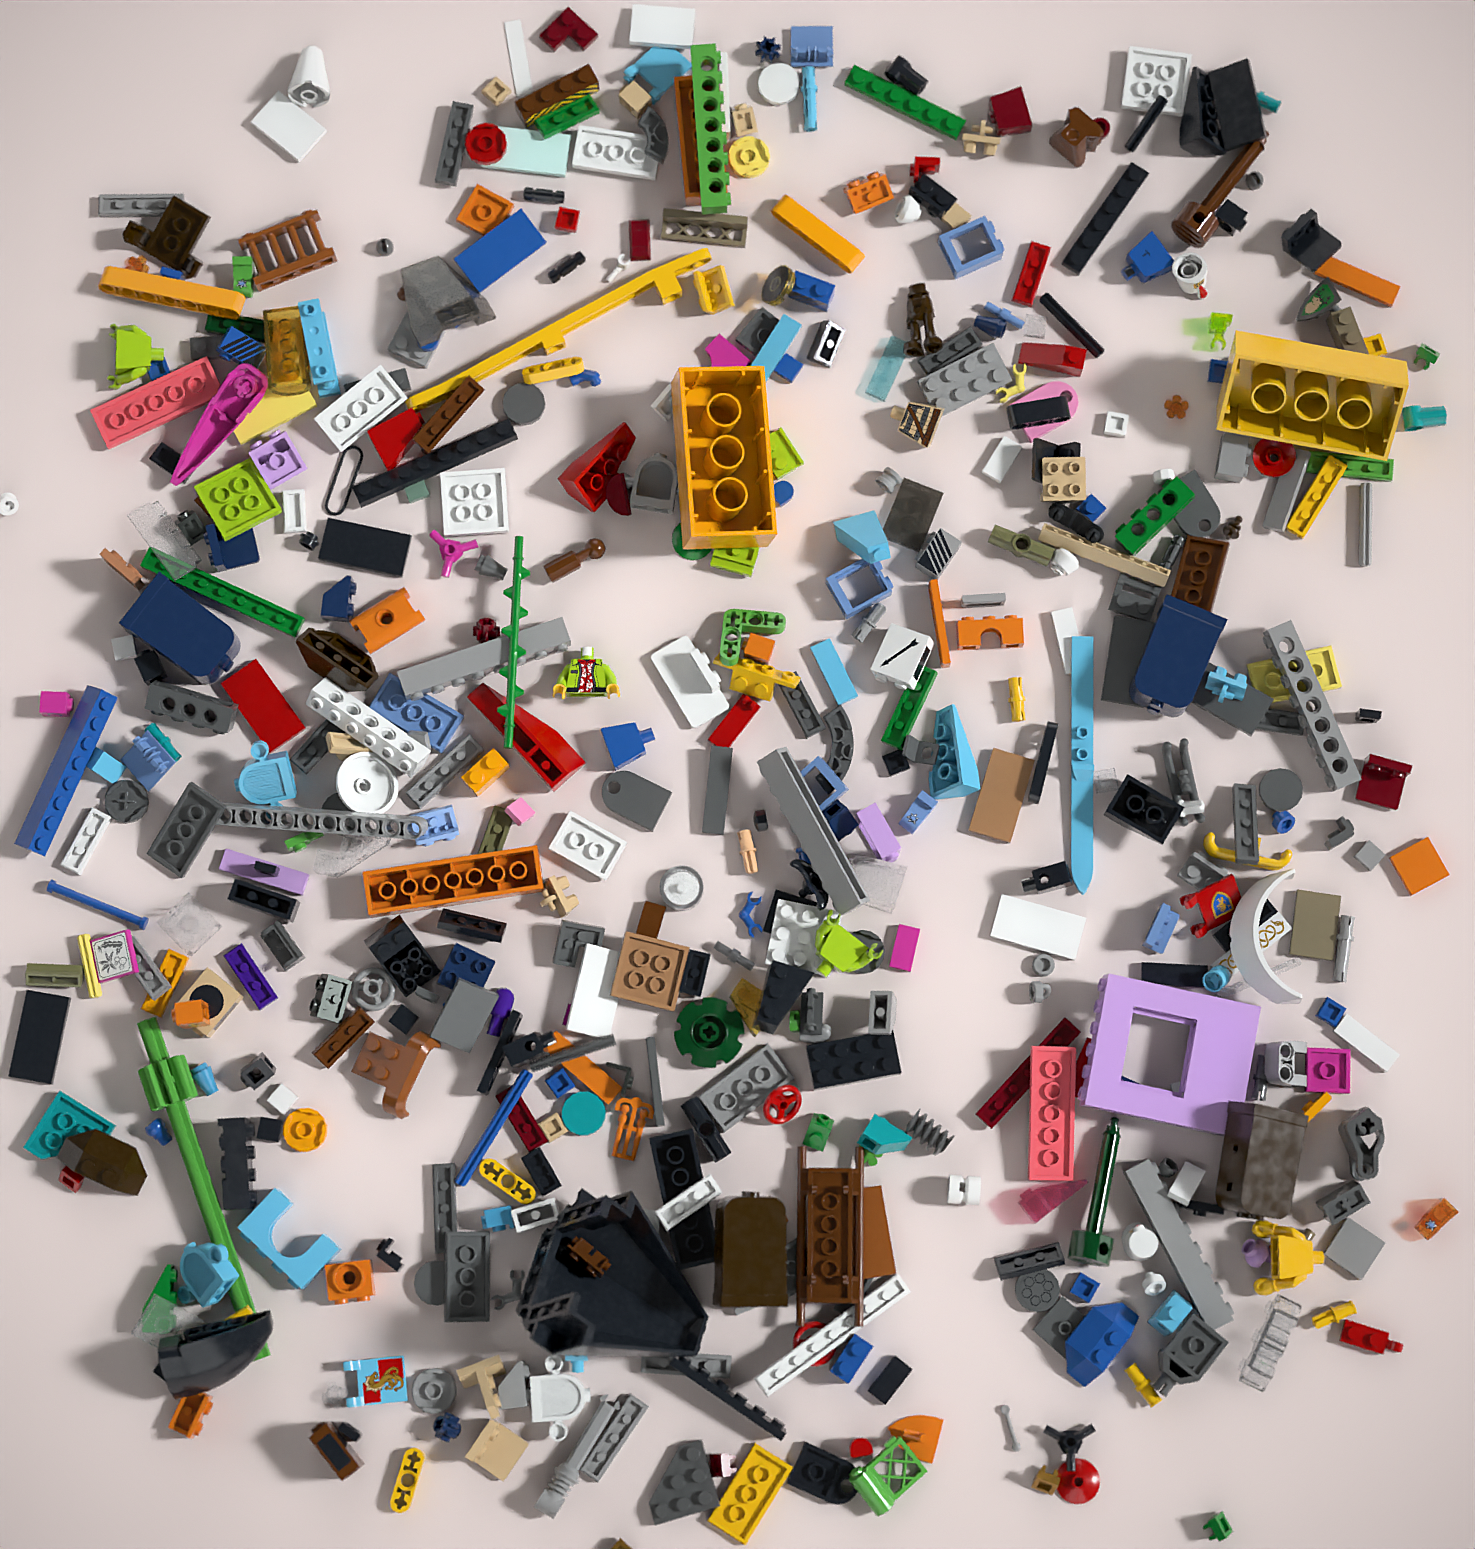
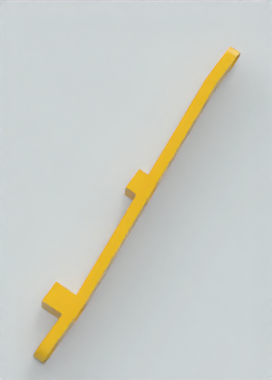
M702 248L650 270L453 378L411 396L405 401L408 409L413 408L415 412H418L448 399L468 375L478 383L542 347L546 355L566 348V343L563 336L655 287L663 305L682 297V289L676 277L706 265L712 260V256L708 248Z

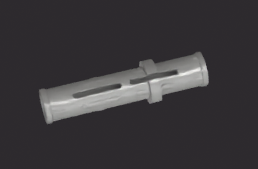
M1341 915L1339 934L1336 936L1338 944L1332 981L1347 982L1351 942L1354 941L1352 933L1355 917Z

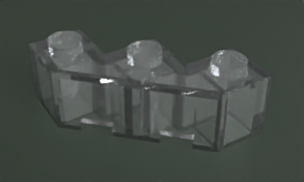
M370 820L371 828L376 830V823ZM392 821V822H391V828L393 829V827H394V822ZM343 834L339 853L322 849L317 850L313 870L317 874L338 878L389 845L391 838Z
M1277 1294L1273 1301H1268L1264 1312L1267 1313L1265 1323L1260 1330H1255L1251 1341L1254 1342L1253 1348L1248 1358H1243L1240 1362L1238 1370L1241 1373L1238 1381L1264 1392L1276 1371L1274 1368L1279 1358L1282 1357L1286 1349L1292 1328L1295 1329L1302 1305L1280 1294Z

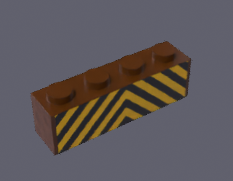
M587 64L515 101L516 112L525 128H529L535 125V119L589 93L593 95L600 91L599 81L591 66Z

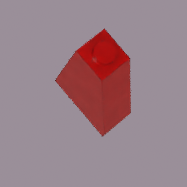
M413 408L367 431L387 471L396 468L415 444L412 438L423 427L422 424L425 423L420 412L415 413Z

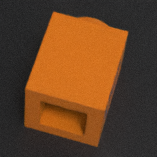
M750 633L749 638H744L741 650H744L745 658L768 665L775 647V641Z

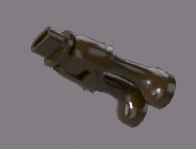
M925 283L910 285V293L907 294L906 323L907 329H910L911 340L904 343L903 353L911 357L924 356V350L929 354L937 353L943 348L941 338L935 334L933 324L935 314L932 300L929 297V291L926 290ZM923 325H924V331H925L924 346H923L922 337H921V330H920V328H921Z

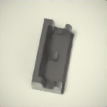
M279 920L261 932V938L285 972L306 958Z
M1352 1180L1315 1203L1325 1214L1324 1218L1332 1225H1335L1371 1202L1361 1184Z

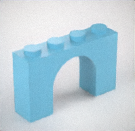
M274 1188L237 1227L241 1231L239 1235L247 1243L252 1241L257 1246L255 1250L264 1259L268 1256L273 1261L271 1266L280 1274L284 1272L290 1277L287 1281L295 1289L299 1287L305 1289L325 1268V1265H328L342 1249L326 1234H322L304 1254L298 1257L290 1258L279 1253L272 1240L273 1228L276 1222L294 1203L278 1188Z

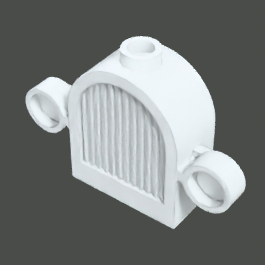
M549 1355L545 1360V1367L550 1371L551 1375L530 1376L532 1422L553 1421L554 1424L549 1429V1435L554 1441H562L568 1433L567 1427L563 1424L562 1420L575 1417L581 1412L585 1402H591L590 1388H584L582 1382L575 1376L560 1374L559 1371L563 1367V1359L559 1355Z

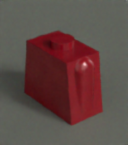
M1022 86L990 97L988 119L990 124H994L997 136L1031 132L1032 121Z

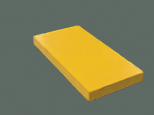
M754 1443L719 1500L720 1507L714 1508L707 1521L746 1545L793 1467L757 1443Z

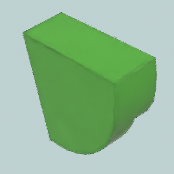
M799 1010L790 1011L789 1028L793 1033L800 1032Z

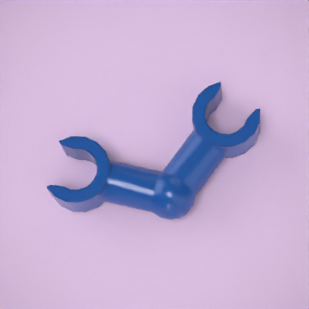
M752 891L748 894L747 903L739 912V918L747 926L749 936L754 938L751 932L752 928H758L761 933L763 930L759 924L754 923L749 914L754 906L761 902L762 897L757 902H752L750 899Z

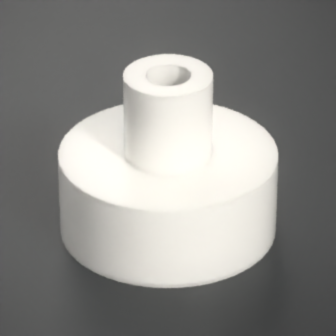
M12 493L1 494L0 514L6 516L14 514L19 507L17 498Z
M1153 1272L1145 1274L1146 1279L1143 1281L1142 1286L1147 1295H1157L1166 1288V1282L1162 1275L1154 1274Z

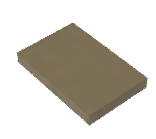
M1299 889L1296 891L1289 955L1334 961L1341 896Z

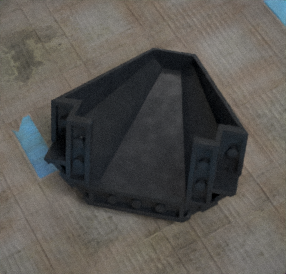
M581 1188L577 1193L578 1196L572 1206L568 1203L557 1216L559 1221L552 1229L547 1227L542 1233L516 1309L517 1314L522 1318V1324L530 1333V1339L551 1353V1355L697 1356L709 1316L632 1190L611 1198L607 1195L595 1198ZM576 1236L579 1239L582 1237L593 1246L589 1253L590 1256L599 1251L609 1259L611 1266L607 1271L601 1270L604 1272L601 1279L597 1276L592 1277L586 1272V1267L580 1262L575 1263L568 1257L567 1246L569 1244L572 1247L574 1246L571 1242Z

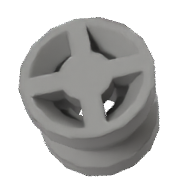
M886 467L884 474L875 479L876 483L889 494L894 491L896 485H900L903 481L890 467Z

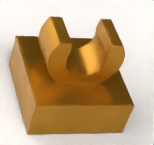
M1043 1465L1036 1474L1031 1488L1053 1495L1060 1481V1478L1057 1477L1058 1470L1055 1469L1051 1475L1045 1472L1046 1465Z

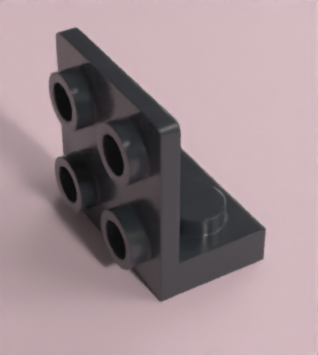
M1034 438L1032 448V480L1042 483V458L1080 457L1081 443L1071 442L1057 445L1040 438Z

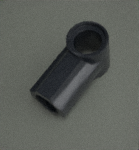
M897 56L884 72L891 82L895 84L900 83L917 96L923 92L928 84V80L912 69L911 64L902 56Z

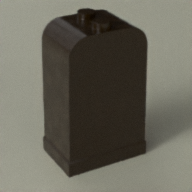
M1229 1101L1215 1190L1216 1202L1224 1210L1237 1212V1217L1259 1221H1264V1217L1283 1219L1291 1210L1304 1134L1309 1116L1257 1103Z
M742 1191V1196H726L717 1203L715 1209L713 1305L721 1308L788 1307L786 1209L779 1199L760 1196V1192Z

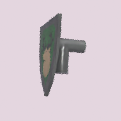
M1326 277L1311 291L1301 306L1296 321L1318 319L1329 310L1331 312L1341 310L1336 304L1342 299L1329 277Z

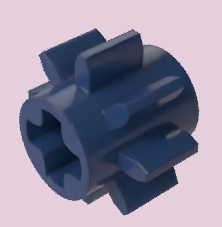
M764 36L762 42H756L758 49L755 50V56L761 57V63L769 61L772 64L774 58H780V53L777 51L781 50V45L775 44V37L767 39Z
M445 1412L444 1417L438 1416L433 1424V1430L436 1432L435 1437L448 1443L450 1438H457L461 1432V1424L458 1423L459 1418Z

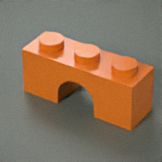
M1017 615L1004 616V619H996L995 616H985L982 620H974V617H963L957 621L958 650L980 649V638L987 632L995 633L999 637L1001 649L1022 648L1024 645L1023 618H1017Z

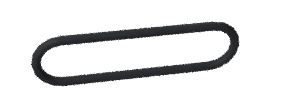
M348 446L342 453L325 501V509L331 515L337 516L343 513L348 503L363 460V452L357 446ZM349 449H356L360 453V459L343 507L339 512H332L328 508V502L345 454Z

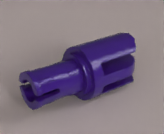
M504 987L498 988L495 991L499 998L490 1013L492 1016L488 1031L486 1032V1034L500 1037L504 1019L510 1016L514 1003V994Z

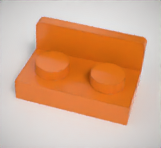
M875 171L866 175L867 179L859 182V179L847 183L848 187L843 188V191L847 194L854 214L894 198L886 174Z

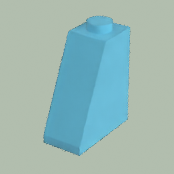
M875 510L833 522L837 541L871 564L891 558L888 541Z

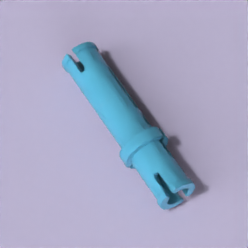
M809 66L802 68L803 86H801V92L803 93L804 131L814 132L818 130L816 92L818 89L817 85H815V68Z

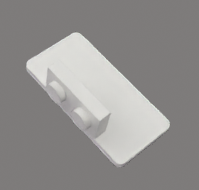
M688 636L677 639L651 655L652 662L693 728L703 725L729 709V703L720 690L719 682H721L719 675L715 670H710L707 665L710 663L705 652L700 653L698 648L695 649Z

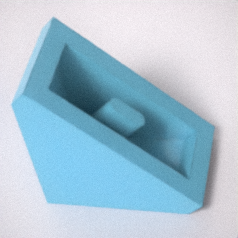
M95 747L86 766L112 784L119 780L127 768L97 747Z

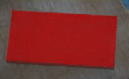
M257 659L220 683L233 702L239 704L238 709L260 740L268 744L270 754L306 729Z

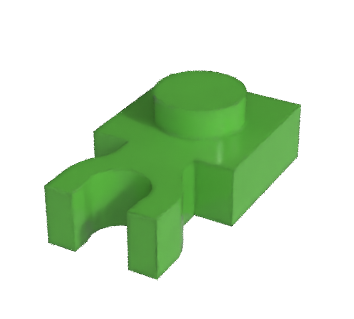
M303 832L284 842L290 852L295 851L297 853L306 849L307 844L323 837L324 834Z

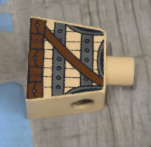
M908 402L906 409L894 405L890 418L901 421L898 428L899 432L928 448L931 446L944 408Z

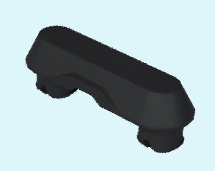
M1053 503L1049 507L1048 515L1051 519L1074 530L1078 535L1086 538L1087 541L1098 543L1103 539L1104 532L1102 528L1079 511L1068 508L1061 503Z

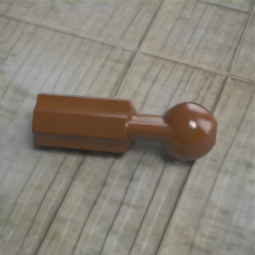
M593 538L587 541L583 550L577 553L571 550L543 567L551 582L554 583L581 568L582 561L588 558H601L605 553L606 547L602 540Z

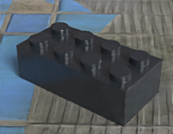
M893 1029L891 1035L865 1034L806 1046L814 1091L896 1076L902 1073Z

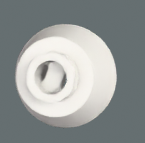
M910 195L903 196L896 207L894 216L898 223H912L920 217L921 209H919V204Z
M1063 548L1054 551L1051 560V569L1059 576H1067L1079 568L1078 560L1069 551Z

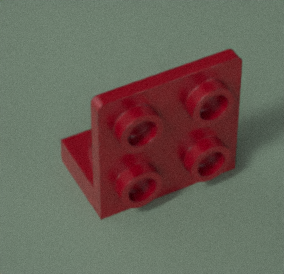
M1369 754L1364 760L1361 772L1362 780H1359L1355 799L1397 810L1405 779L1411 774L1413 765Z

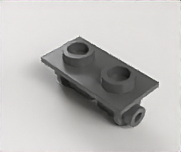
M807 988V992L801 993L800 1035H822L824 993L816 992L814 988Z

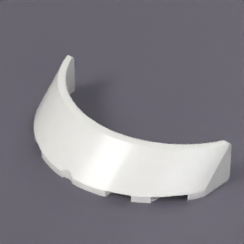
M1295 869L1270 874L1255 883L1240 899L1230 924V950L1235 965L1250 987L1275 1004H1299L1302 1000V994L1284 984L1266 962L1259 941V920L1264 903L1270 893L1282 880L1293 879Z

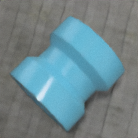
M1222 965L1214 966L1203 976L1204 987L1210 992L1220 991L1231 979L1229 970Z

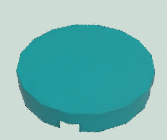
M577 1092L565 1101L562 1108V1119L565 1126L572 1133L579 1136H588L602 1127L606 1119V1109L597 1095L590 1092Z

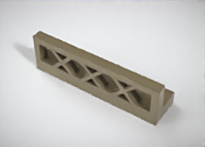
M663 208L661 239L745 248L748 216L728 214L702 215V212ZM667 223L676 224L680 231L676 234H666ZM691 226H697L701 233L697 236H690L686 230ZM712 228H717L722 235L715 239L711 238L707 232ZM733 230L742 231V240H732L728 234Z

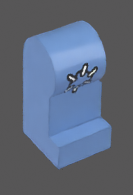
M922 790L898 824L913 834L936 807L938 801Z

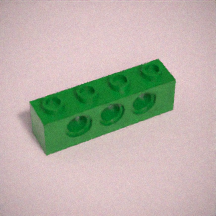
M1177 476L1173 480L1169 478L1161 486L1163 490L1158 495L1156 493L1152 494L1146 501L1147 505L1142 510L1138 508L1130 516L1132 520L1127 525L1123 523L1116 529L1115 541L1129 555L1135 556L1195 498V493ZM1172 496L1175 502L1172 505H1166L1163 503V498ZM1150 511H1156L1160 516L1157 520H1150L1147 514ZM1135 526H1141L1144 532L1141 535H1134L1131 530Z

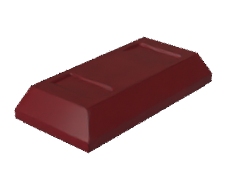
M628 220L630 261L651 260L650 220Z

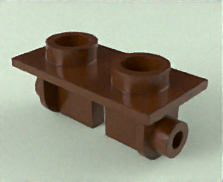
M576 1236L571 1242L574 1246L572 1247L570 1244L567 1246L568 1257L575 1263L580 1262L586 1267V1272L592 1277L597 1276L601 1279L604 1274L601 1270L607 1271L611 1266L609 1259L599 1251L590 1256L589 1253L593 1246L582 1237L579 1239Z

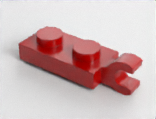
M1347 1319L1344 1320L1339 1338L1340 1342L1384 1355L1385 1348L1402 1353L1404 1346L1402 1343L1388 1340V1332Z

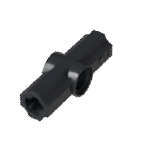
M697 1096L681 1105L682 1110L715 1163L732 1153ZM708 1123L712 1126L710 1135L705 1136L700 1133V1126L702 1124Z

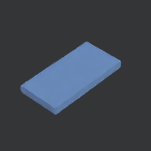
M389 673L369 708L406 733L410 730L428 732L431 748L443 753L464 719V715L428 694H424L422 699L416 701L406 700L399 677Z

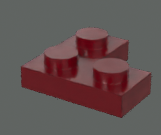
M569 7L539 35V38L554 52L568 38L585 51L599 37L598 33Z

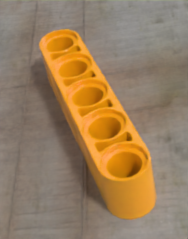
M784 194L771 210L772 215L847 273L852 274L865 258L864 254L857 247L788 195Z

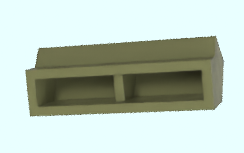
M27 963V970L25 972L26 985L81 987L84 981V969L82 965Z

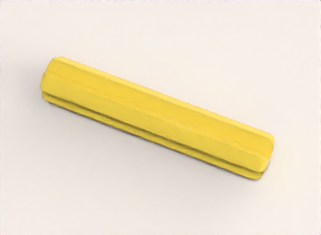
M82 934L77 937L88 993L90 998H98L102 996L100 983H98L90 945L91 937L89 934Z

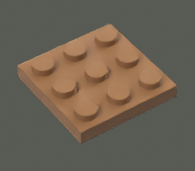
M626 931L610 996L674 1012L690 947Z

